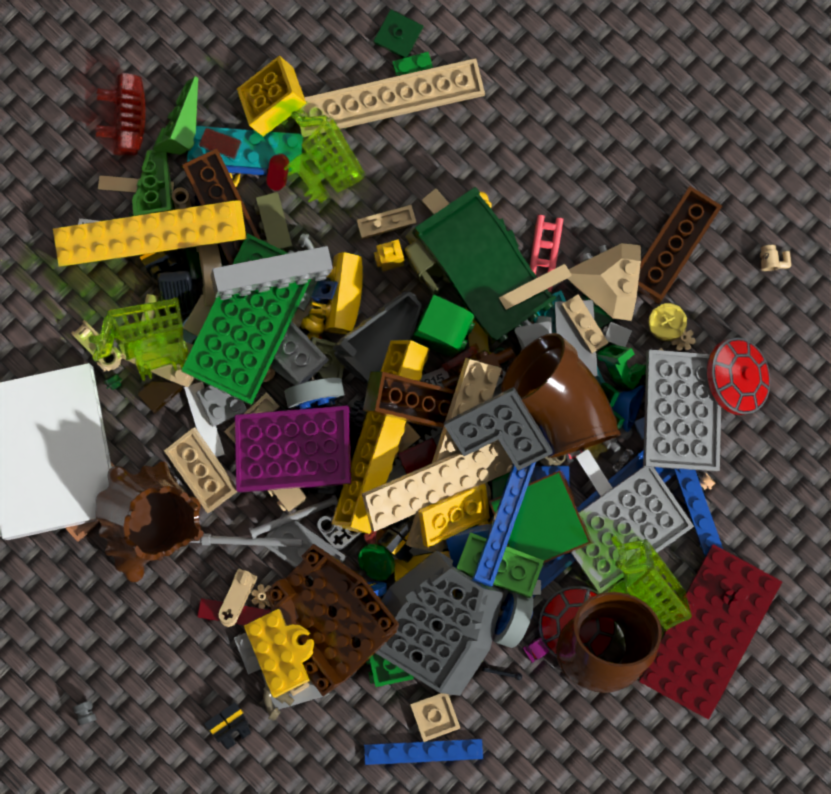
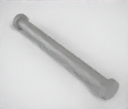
M334 494L327 500L254 529L251 527L249 528L252 539H255L257 535L330 506H337L338 499Z

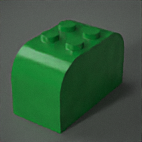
M433 295L424 309L411 341L443 355L454 357L457 353L461 354L467 343L465 337L469 336L474 328L475 323L472 321L475 316L468 310Z

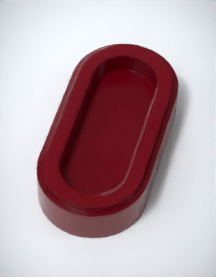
M278 153L270 159L267 185L274 191H279L286 185L289 170V159L286 155Z

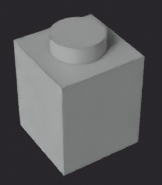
M610 322L608 327L604 326L602 331L608 341V345L614 344L626 347L632 330Z

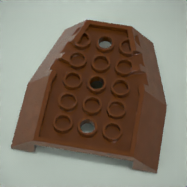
M313 544L301 556L303 561L286 578L276 581L265 593L272 611L280 609L287 626L292 624L300 625L310 632L308 636L302 635L298 639L299 645H304L309 639L314 640L313 654L308 660L303 662V665L311 682L320 694L325 696L351 677L397 632L399 623L362 576L316 544ZM308 576L313 578V585L308 583ZM332 606H334L337 609L336 616H334L331 612ZM355 637L360 639V647L355 644Z

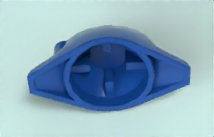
M640 385L631 391L619 393L612 408L625 419L623 427L626 432L630 431L636 420L645 391L644 385Z

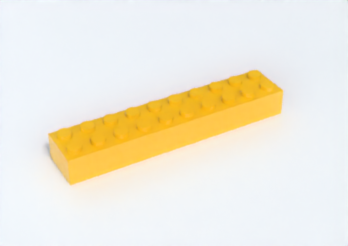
M241 201L222 202L53 229L59 267L246 239Z
M391 340L381 372L420 381L424 364L428 359L429 348L411 340ZM367 412L351 461V484L343 486L331 524L349 531L371 533L362 493L387 483L388 476L393 468L392 464L395 455L399 449L400 439L404 434L406 421Z

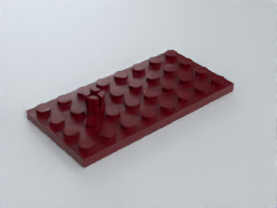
M712 544L661 639L653 663L643 672L639 682L709 720L778 592L782 581Z

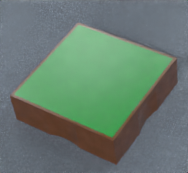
M559 470L528 484L507 547L544 560V565L555 558L593 544L583 517L576 508L574 496L563 471ZM502 496L488 501L494 516Z

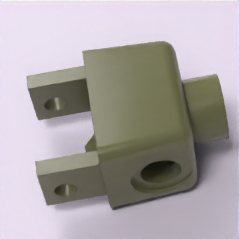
M412 229L405 237L410 243L405 248L406 259L419 281L424 282L433 295H437L439 290L431 277L437 276L440 278L445 273L421 241L414 237Z

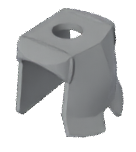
M538 316L536 323L532 324L526 320L522 323V327L515 329L523 350L537 338L552 333L551 318Z

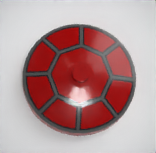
M732 338L722 341L713 349L708 361L707 379L711 393L717 403L723 409L735 415H746L759 410L765 403L770 390V372L761 351L752 342L743 338Z
M583 586L567 587L554 593L542 607L538 622L540 638L555 658H557V641L562 629L576 616L578 609L585 601L599 594L597 591ZM609 618L592 619L582 626L579 631V638L589 652L600 658L611 647L615 639L617 624Z

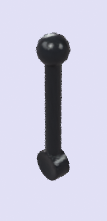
M484 667L482 668V671L509 676L515 678L516 680L522 679L521 673L513 674L509 672Z

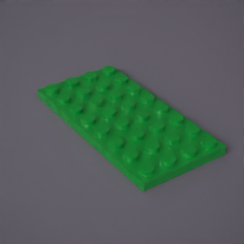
M247 233L246 239L233 264L289 253ZM311 279L307 280L308 282L305 284L296 285V282L289 283V286L285 288L274 286L265 292L254 290L251 291V294L245 296L233 294L232 298L221 300L220 297L216 298L181 372L252 405Z

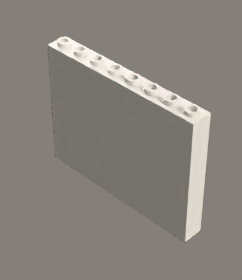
M88 363L0 382V536H2V539L11 540L98 521L95 516L96 497L100 492L108 488L107 474L112 466L93 366Z

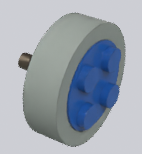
M315 375L308 382L295 385L284 391L287 406L290 410L313 409L321 405L328 407L335 405V401L345 397L340 378L315 380Z
M509 591L503 606L499 610L492 639L493 642L510 648L519 644L533 616V595L531 598H527Z

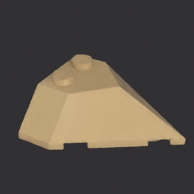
M621 243L568 269L572 276L567 279L585 296L593 300L597 306L601 307L612 319L632 321L638 289L641 246Z

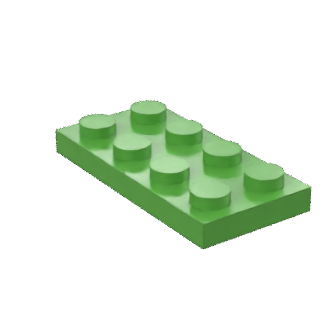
M470 532L456 569L473 577L486 538ZM506 546L493 585L531 598L544 560Z

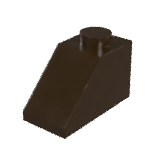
M152 381L150 384L148 382L139 389L138 395L156 413L184 388L178 383Z

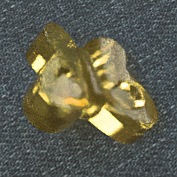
M603 443L585 449L589 450L595 461H597L600 453L609 450Z

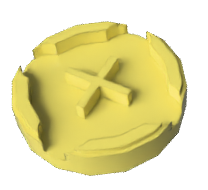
M661 304L653 309L649 316L651 333L663 341L678 339L687 327L685 313L675 304Z

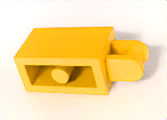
M399 239L376 246L377 252H374L377 267H381L382 272L404 266V256Z

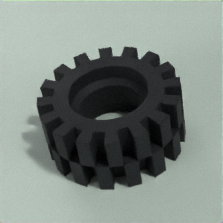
M356 400L351 407L352 410L349 412L350 434L360 437L367 411H363L364 402Z

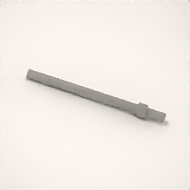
M203 534L199 541H191L189 543H202V545L233 544L302 547L303 540L278 538L252 539V537H227Z

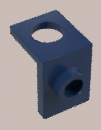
M317 281L311 297L316 303L327 304L328 299L333 298L338 283L335 281ZM326 286H331L330 292L326 288Z

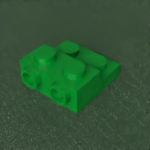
M376 653L366 661L367 665L371 664L372 672L368 673L370 683H375V687L414 679V676Z

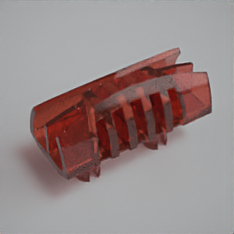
M121 73L116 77L114 90L97 88L96 94H100L96 97L97 101H113L115 105L113 127L96 125L95 130L100 132H96L95 137L112 138L114 140L113 153L115 155H137L142 144L145 127L144 87L141 76Z

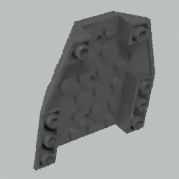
M436 550L391 585L381 601L397 620L399 626L397 632L376 654L439 693L460 696L490 651L504 591L494 585L488 587L472 580L471 577L452 566V559ZM460 589L463 592V596L455 597L452 591ZM438 620L443 624V627L437 629L432 625V622ZM418 651L422 654L423 658L417 660L412 656V653Z

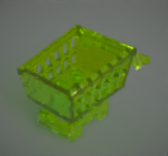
M302 108L297 110V112L293 111L291 113V117L296 120L300 127L319 126L301 144L306 152L301 153L284 168V170L292 168L288 175L290 176L297 172L309 187V190L304 194L305 197L309 194L312 195L308 202L318 199L322 203L329 198L330 194L321 183L323 178H326L334 190L339 193L360 182L365 177L366 173L332 116L308 117ZM323 129L327 133L325 136H323L321 133ZM328 138H330L332 141V144L330 146L326 141ZM313 139H314L315 142H316V144H315L314 146H313V144L311 143V141H312ZM335 147L338 153L335 154L332 148ZM324 155H325L326 158L328 159L326 162H325L324 159H323V158H324ZM339 156H341V158L343 159L342 162L339 161ZM312 159L321 172L319 174L313 173L306 160Z
M177 298L109 310L103 320L101 334L89 337V341L96 346L92 357L94 361L97 362L102 358L110 356L115 339L126 361L136 358L135 363L143 381H145L146 374L149 379H152L151 370L171 364L174 370L177 371V364H179L182 369L184 366L183 360L187 359L189 355L188 347L183 337V324ZM175 306V313L170 314L169 307ZM165 308L166 316L160 317L158 309ZM154 310L156 318L150 319L147 311ZM144 312L146 320L140 322L137 313ZM133 314L136 323L129 324L126 315ZM122 316L125 325L119 326L115 317Z
M613 535L611 541L618 550L619 555L615 566L623 571L624 580L617 583L608 592L626 593L639 598L650 606L657 615L660 624L666 630L685 620H689L692 615L686 591L649 541L644 539L643 541L622 543L616 535ZM637 549L627 561L626 551ZM648 576L650 579L644 582L643 579ZM652 584L656 585L653 589L649 588ZM659 591L662 592L659 596H656V595H655V594H657Z

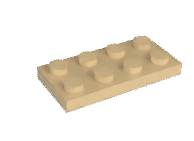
M192 428L164 450L207 513L213 511L237 492L236 485L196 428Z

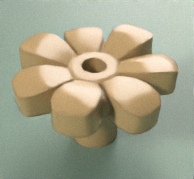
M685 329L678 339L671 341L673 346L677 345V351H682L683 347L685 351L691 349L690 344H695V338H691L694 334L693 331L689 330L686 332Z
M263 584L258 585V590H253L251 593L255 596L252 599L253 604L259 603V608L265 609L266 605L271 607L265 593L271 587L270 585L265 588Z

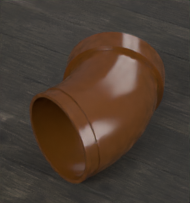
M549 333L537 338L527 345L509 366L502 382L501 392L512 387L515 388L553 450V454L549 455L548 458H555L583 450L621 435L611 405L599 382L578 357L575 347L560 334Z
M606 592L595 595L580 606L576 616L562 629L556 646L559 667L567 678L587 690L610 693L624 689L634 683L653 663L662 637L659 619L650 606L632 595L620 592ZM596 618H609L616 622L625 639V654L621 664L604 661L586 649L579 638V631L584 624Z

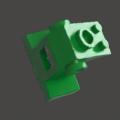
M609 344L596 354L599 361L605 362L613 381L621 387L634 389L642 375L646 374V365L635 363L628 368L627 360L635 355L632 348Z

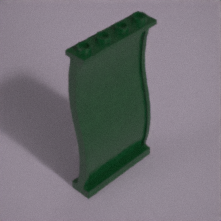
M474 187L413 229L412 234L414 237L421 241L436 260L468 311L475 316L476 322L491 339L490 342L492 344L496 341L500 344L509 337L507 335L513 330L515 333L517 327H522L523 322L526 320L529 322L533 321L539 316L537 314L543 309L545 312L554 306L552 302L556 299V296H552L547 289L507 310L503 306L499 297L538 277L520 253L499 218L480 196L477 187Z

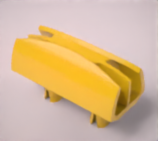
M342 252L334 256L333 269L326 276L331 281L338 283L333 298L328 299L327 304L311 301L310 306L317 309H310L309 313L325 315L324 331L348 334V331L351 332L355 326L360 307L363 265L361 256Z

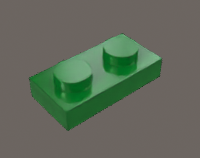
M429 52L393 61L396 76L433 68Z

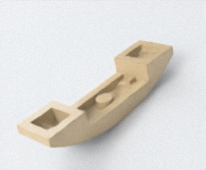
M218 244L196 247L200 256L205 306H213L216 300L210 275L213 268L222 267Z

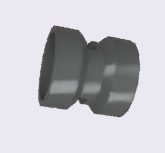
M91 701L72 707L73 712L77 714L76 721L78 726L97 720L96 715L91 710L93 707Z

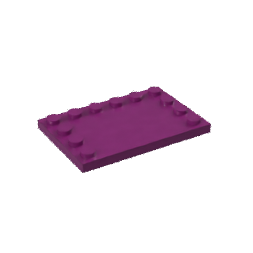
M348 406L235 415L237 492L351 484Z

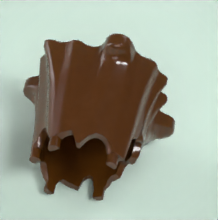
M164 461L159 462L153 467L143 466L140 472L135 475L130 474L120 466H113L109 469L107 474L109 486L96 497L95 516L101 523L99 536L104 537L108 542L105 554L114 557L115 569L122 572L124 577L130 582H138L144 576V565L147 562L153 560L161 561L163 556H170L174 551H178L180 547L186 546L191 541H199L203 537L204 533L199 523L201 504L196 497L188 496L178 485L176 478L170 474L169 467Z

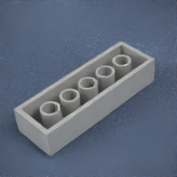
M328 246L213 268L210 276L215 298L220 297L221 300L232 298L233 294L245 296L251 294V291L254 290L265 292L274 286L285 288L289 286V283L296 282V285L307 283L309 279L315 278V281L324 280L330 274L333 267Z

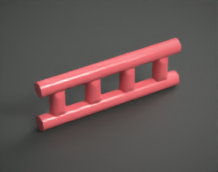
M537 215L529 264L535 275L537 266L548 267V272L556 269L563 225L562 218H556L555 223L544 222V215ZM543 229L554 231L552 242L541 240ZM540 247L551 249L549 260L538 258ZM553 286L547 288L552 293Z

